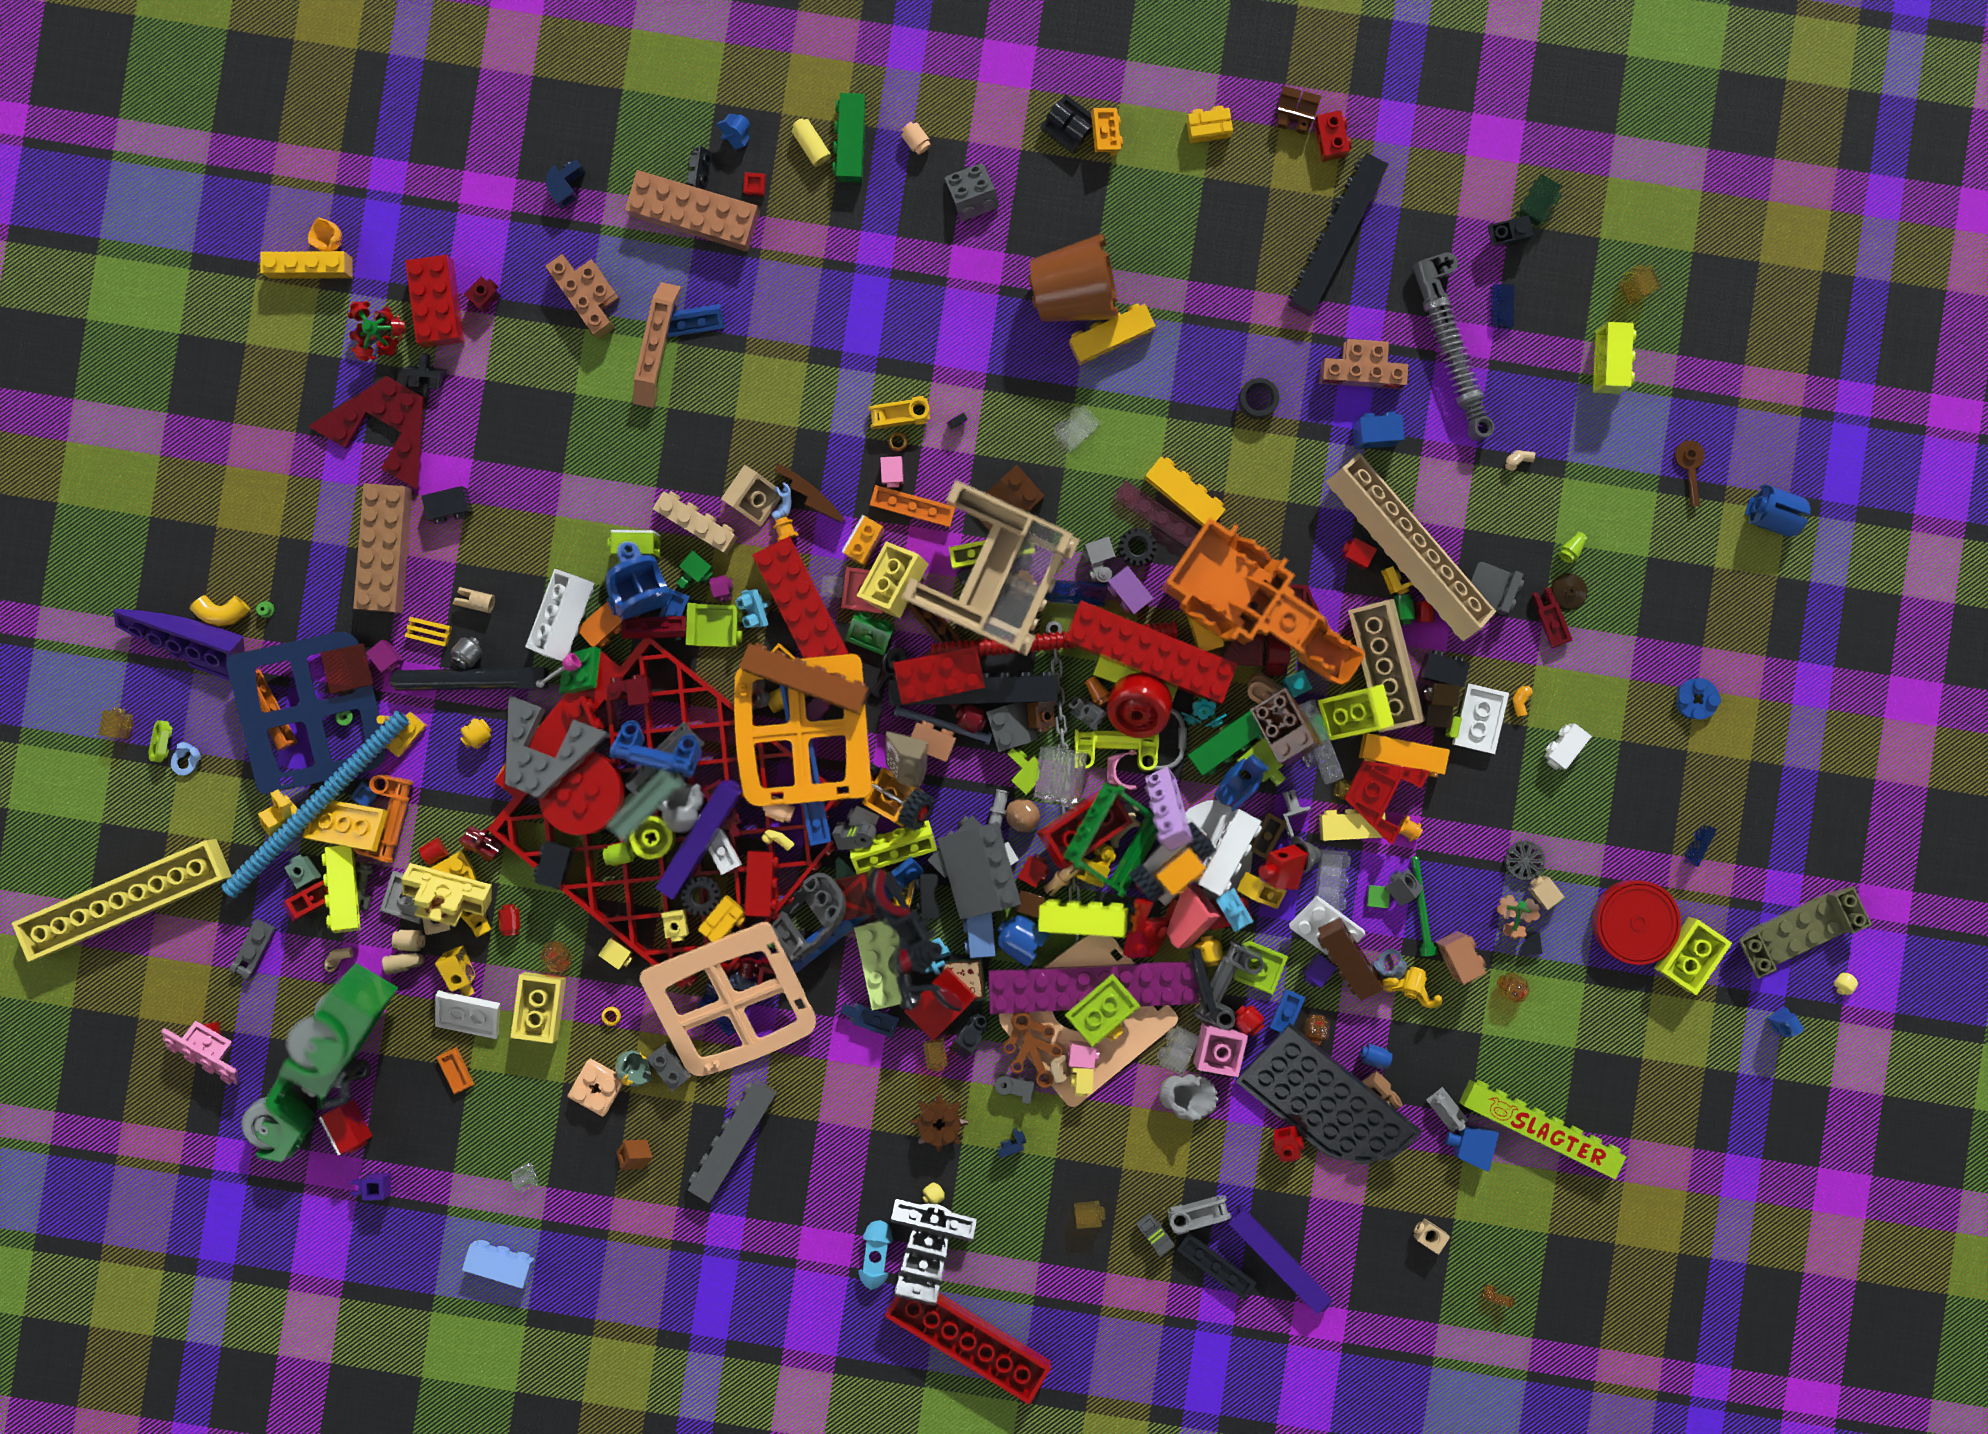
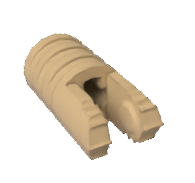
M459 587L457 592L462 596L469 597V600L455 598L453 601L454 605L486 613L492 612L495 605L494 595Z
M404 952L383 957L382 966L385 974L390 975L424 964L425 958L421 954H406Z

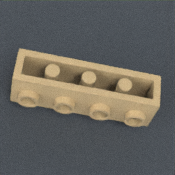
M664 491L652 508L653 510L728 555L738 538L733 534L734 529L726 524H723L722 527L716 524L717 519L708 513L705 516L698 513L699 508L688 502L685 505L680 502L681 497L670 491L669 494Z

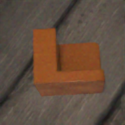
M625 1140L616 1152L621 1170L644 1169L652 1159L647 1140Z

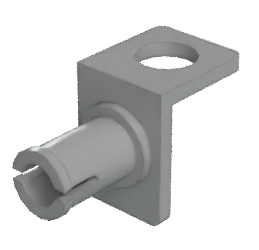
M1295 790L1282 794L1288 808V812L1283 814L1282 820L1287 822L1285 829L1289 839H1292L1294 834L1288 818L1311 810L1310 806L1300 807Z

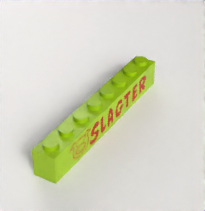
M1469 1080L1459 1101L1463 1106L1616 1180L1626 1159V1156L1620 1153L1622 1149L1612 1144H1609L1607 1147L1601 1144L1603 1140L1594 1135L1587 1137L1583 1135V1130L1573 1125L1571 1128L1564 1126L1565 1122L1555 1116L1550 1119L1545 1116L1546 1112L1536 1107L1531 1110L1526 1107L1527 1103L1518 1098H1515L1514 1101L1508 1099L1507 1093L1497 1088L1494 1092L1488 1089L1489 1085L1481 1080H1477V1082Z

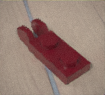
M1549 587L1544 589V595L1549 603L1547 606L1543 605L1541 597L1537 592L1532 593L1531 596L1550 647L1555 648L1573 641L1552 590Z

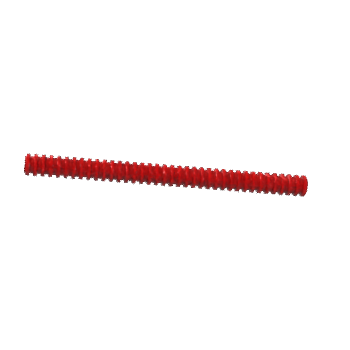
M1174 621L1171 624L1165 622V624L1158 623V625L1152 623V626L1149 624L1145 625V627L1175 639L1178 636L1177 625ZM1062 631L1060 634L1059 632H1055V634L1049 632V635H1046V633H1042V635L1036 633L1029 651L1031 653H1034V650H1037V652H1041V650L1047 652V649H1050V651L1057 649L1058 651L1060 648H1063V650H1066L1068 647L1073 649V646L1063 643L1066 635L1065 631ZM1004 636L1002 640L1013 644L1015 638L1013 636H1010V638ZM979 638L977 641L971 639L969 642L968 640H964V642L958 640V643L954 641L948 643V641H945V644L938 642V644L932 643L931 654L975 645L977 646L979 657H982V655L988 657L989 654L1001 656L1002 653H1005V655L1011 653L1013 655L1018 651L993 639L987 640V638H984V640Z

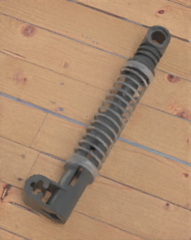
M1448 252L1419 261L1412 265L1424 299L1423 308L1425 312L1429 313L1427 318H1431L1429 324H1433L1434 327L1431 330H1435L1436 334H1434V337L1437 336L1438 338L1436 343L1440 344L1438 349H1441L1443 352L1440 355L1447 354L1448 358L1444 359L1443 362L1447 360L1450 362L1444 368L1451 366L1453 371L1447 372V374L1454 373L1455 377L1449 380L1456 379L1457 382L1451 387L1457 385L1459 387V390L1453 393H1461V396L1457 397L1456 400L1458 406L1463 411L1466 410L1464 415H1468L1466 417V420L1470 421L1468 422V435L1472 440L1481 441L1492 435L1495 426L1488 415L1485 416L1487 413L1486 410L1483 411L1485 406H1481L1484 398L1483 391L1479 389L1480 385H1474L1478 382V379H1471L1476 373H1469L1474 368L1473 366H1467L1471 363V360H1465L1470 354L1464 353L1467 348L1463 347L1465 341H1461L1463 336L1459 334L1461 329L1456 327L1458 322L1454 321L1456 316L1452 315L1454 310L1450 309L1451 301H1449L1448 294L1444 293L1440 282L1441 279L1453 273L1458 266L1456 256ZM1441 264L1446 265L1443 266L1440 270H1436V268ZM1478 424L1483 426L1484 433L1478 430Z

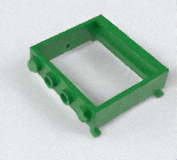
M1104 783L1063 857L1073 863L1074 867L1082 869L1110 889L1119 892L1118 896L1123 898L1133 881L1128 874L1143 863L1157 838L1159 830L1153 822L1155 814L1125 794L1124 786L1119 784L1118 787H1114ZM1117 797L1145 818L1109 880L1082 862L1081 858L1114 799Z

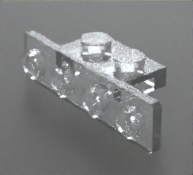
M1315 700L1300 704L1299 707L1313 725L1323 743L1322 746L1303 756V761L1307 767L1318 765L1325 784L1342 779L1344 777Z

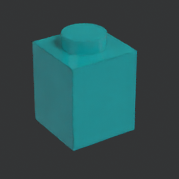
M1300 670L1281 680L1284 688H1287L1293 698L1313 689L1304 670Z

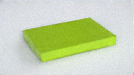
M1112 973L1070 1009L1065 1016L1093 1048L1136 1011L1140 1004Z

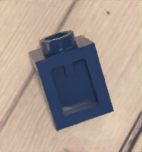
M1018 1127L1013 1128L1015 1141L1007 1139L1000 1142L1001 1145L997 1149L1000 1158L1024 1150L1023 1144L1027 1142L1023 1131L1019 1132Z

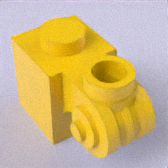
M1103 843L1093 850L1095 855L1093 859L1089 860L1082 857L1081 861L1108 878L1110 863L1114 862L1116 853L1113 847ZM1082 869L1074 875V877L1101 888L1104 887L1103 883Z

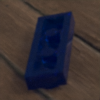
M1055 580L1056 583L1051 593L1047 591L1044 597L1047 602L1078 604L1080 601H1084L1091 605L1105 606L1106 583Z

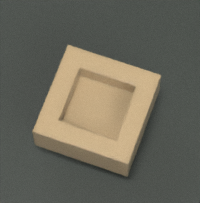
M1065 1055L1056 1057L1050 1065V1071L1056 1083L1064 1082L1070 1076Z

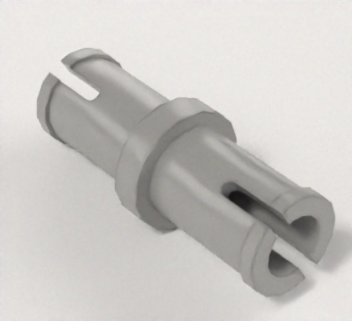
M996 789L993 807H990L991 816L989 824L998 821L1001 828L1003 815H1006L1005 807L1009 792Z

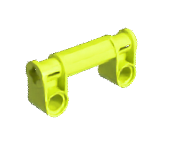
M1075 729V764L1082 770L1091 768L1095 760L1096 748L1138 750L1137 764L1139 769L1149 772L1156 767L1158 762L1159 733L1149 738H1134L1120 731L1093 730L1092 732H1079L1078 729ZM1083 754L1088 755L1091 760L1090 764L1082 765L1079 762V757ZM1143 757H1150L1153 760V765L1145 767L1142 764Z

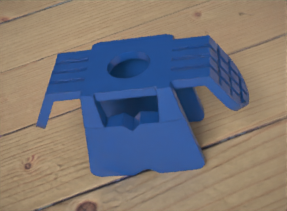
M1252 753L1247 759L1243 758L1228 770L1213 795L1217 797L1221 804L1230 805L1243 792L1231 809V811L1236 810L1257 791L1264 776L1262 773L1268 770V766ZM1247 770L1250 772L1251 779L1246 780L1242 778L1240 771Z

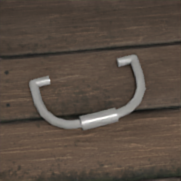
M1173 708L1171 713L1176 716L1180 728H1178L1179 755L1171 764L1156 766L1151 771H1159L1167 766L1169 769L1174 768L1181 762L1185 749H1187V728H1185L1184 720L1180 713ZM1147 759V767H1151L1153 760Z

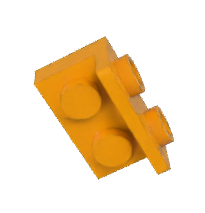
M1093 108L1091 110L1095 152H1110V155H1116L1123 145V139L1119 132L1121 119L1117 113V108Z

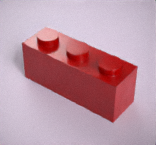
M748 851L745 916L770 917L773 912H776L777 899H773L774 890L777 891L778 878H774L775 869H778L779 857H775V852Z

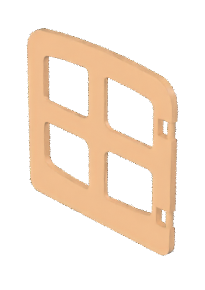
M767 922L759 923L647 968L640 975V982L684 1067L689 1073L696 1076H706L767 1055L809 1035L815 1028V1013L778 941L773 927ZM774 943L778 952L771 954L768 944ZM763 951L776 974V978L741 992L735 991L721 966V962L748 953ZM705 970L719 999L714 1003L686 1014H677L666 993V988L690 975ZM779 993H785L797 1020L764 1037H757L744 1009L749 1005ZM799 998H801L805 1006L801 1009L798 1008L795 1002ZM721 1016L729 1017L742 1045L706 1057L699 1056L687 1030Z

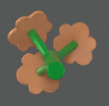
M1507 895L1499 900L1500 905L1497 907V912L1504 919L1515 917L1514 922L1504 924L1503 933L1513 939L1525 938L1526 928L1520 926L1519 921L1520 919H1525V922L1531 923L1532 920H1538L1540 918V905L1535 904L1533 899H1526L1525 902L1520 901L1518 903L1512 895Z

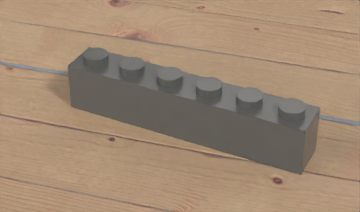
M755 1079L753 1084L751 1082L747 1084L743 1091L746 1094L744 1099L736 1102L732 1109L735 1112L731 1119L727 1117L721 1127L724 1130L720 1137L716 1135L710 1145L713 1148L709 1155L705 1153L699 1163L702 1166L698 1173L694 1171L688 1181L691 1184L688 1191L710 1203L777 1093L776 1090L758 1079Z

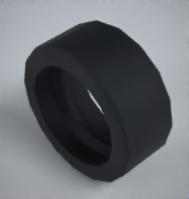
M1260 377L1251 379L1245 383L1239 392V407L1249 418H1266L1278 406V389L1268 379ZM1253 387H1264L1270 393L1271 401L1266 409L1257 411L1248 405L1247 393Z

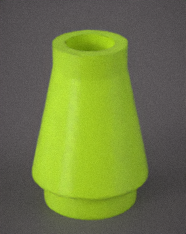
M1577 532L1574 537L1560 547V558L1567 563L1577 561L1588 537L1582 532Z

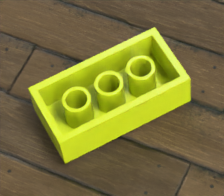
M1048 899V901L1040 905L1039 931L1124 937L1128 930L1129 907H1124L1123 903H1111L1109 906H1103V902L1090 901L1086 905L1082 904L1080 900H1069L1067 903H1061V899Z

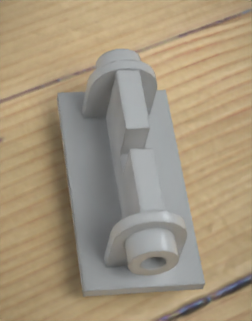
M1443 1087L1426 1099L1451 1133L1457 1129L1461 1131L1466 1127L1464 1123L1468 1119Z

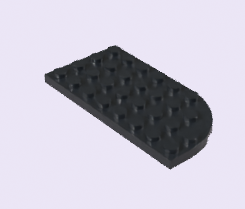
M1290 1023L1239 1074L1235 1081L1289 1126H1295L1296 1131L1316 1148L1337 1160L1354 1161L1355 1164H1371L1373 1161L1383 1159L1386 1161L1403 1152L1421 1135V1130Z

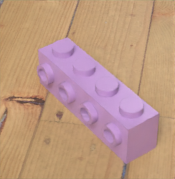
M1168 766L1145 776L1147 783L1145 790L1151 798L1149 806L1155 814L1153 822L1159 830L1157 838L1161 845L1165 844L1169 851L1193 841L1178 783Z

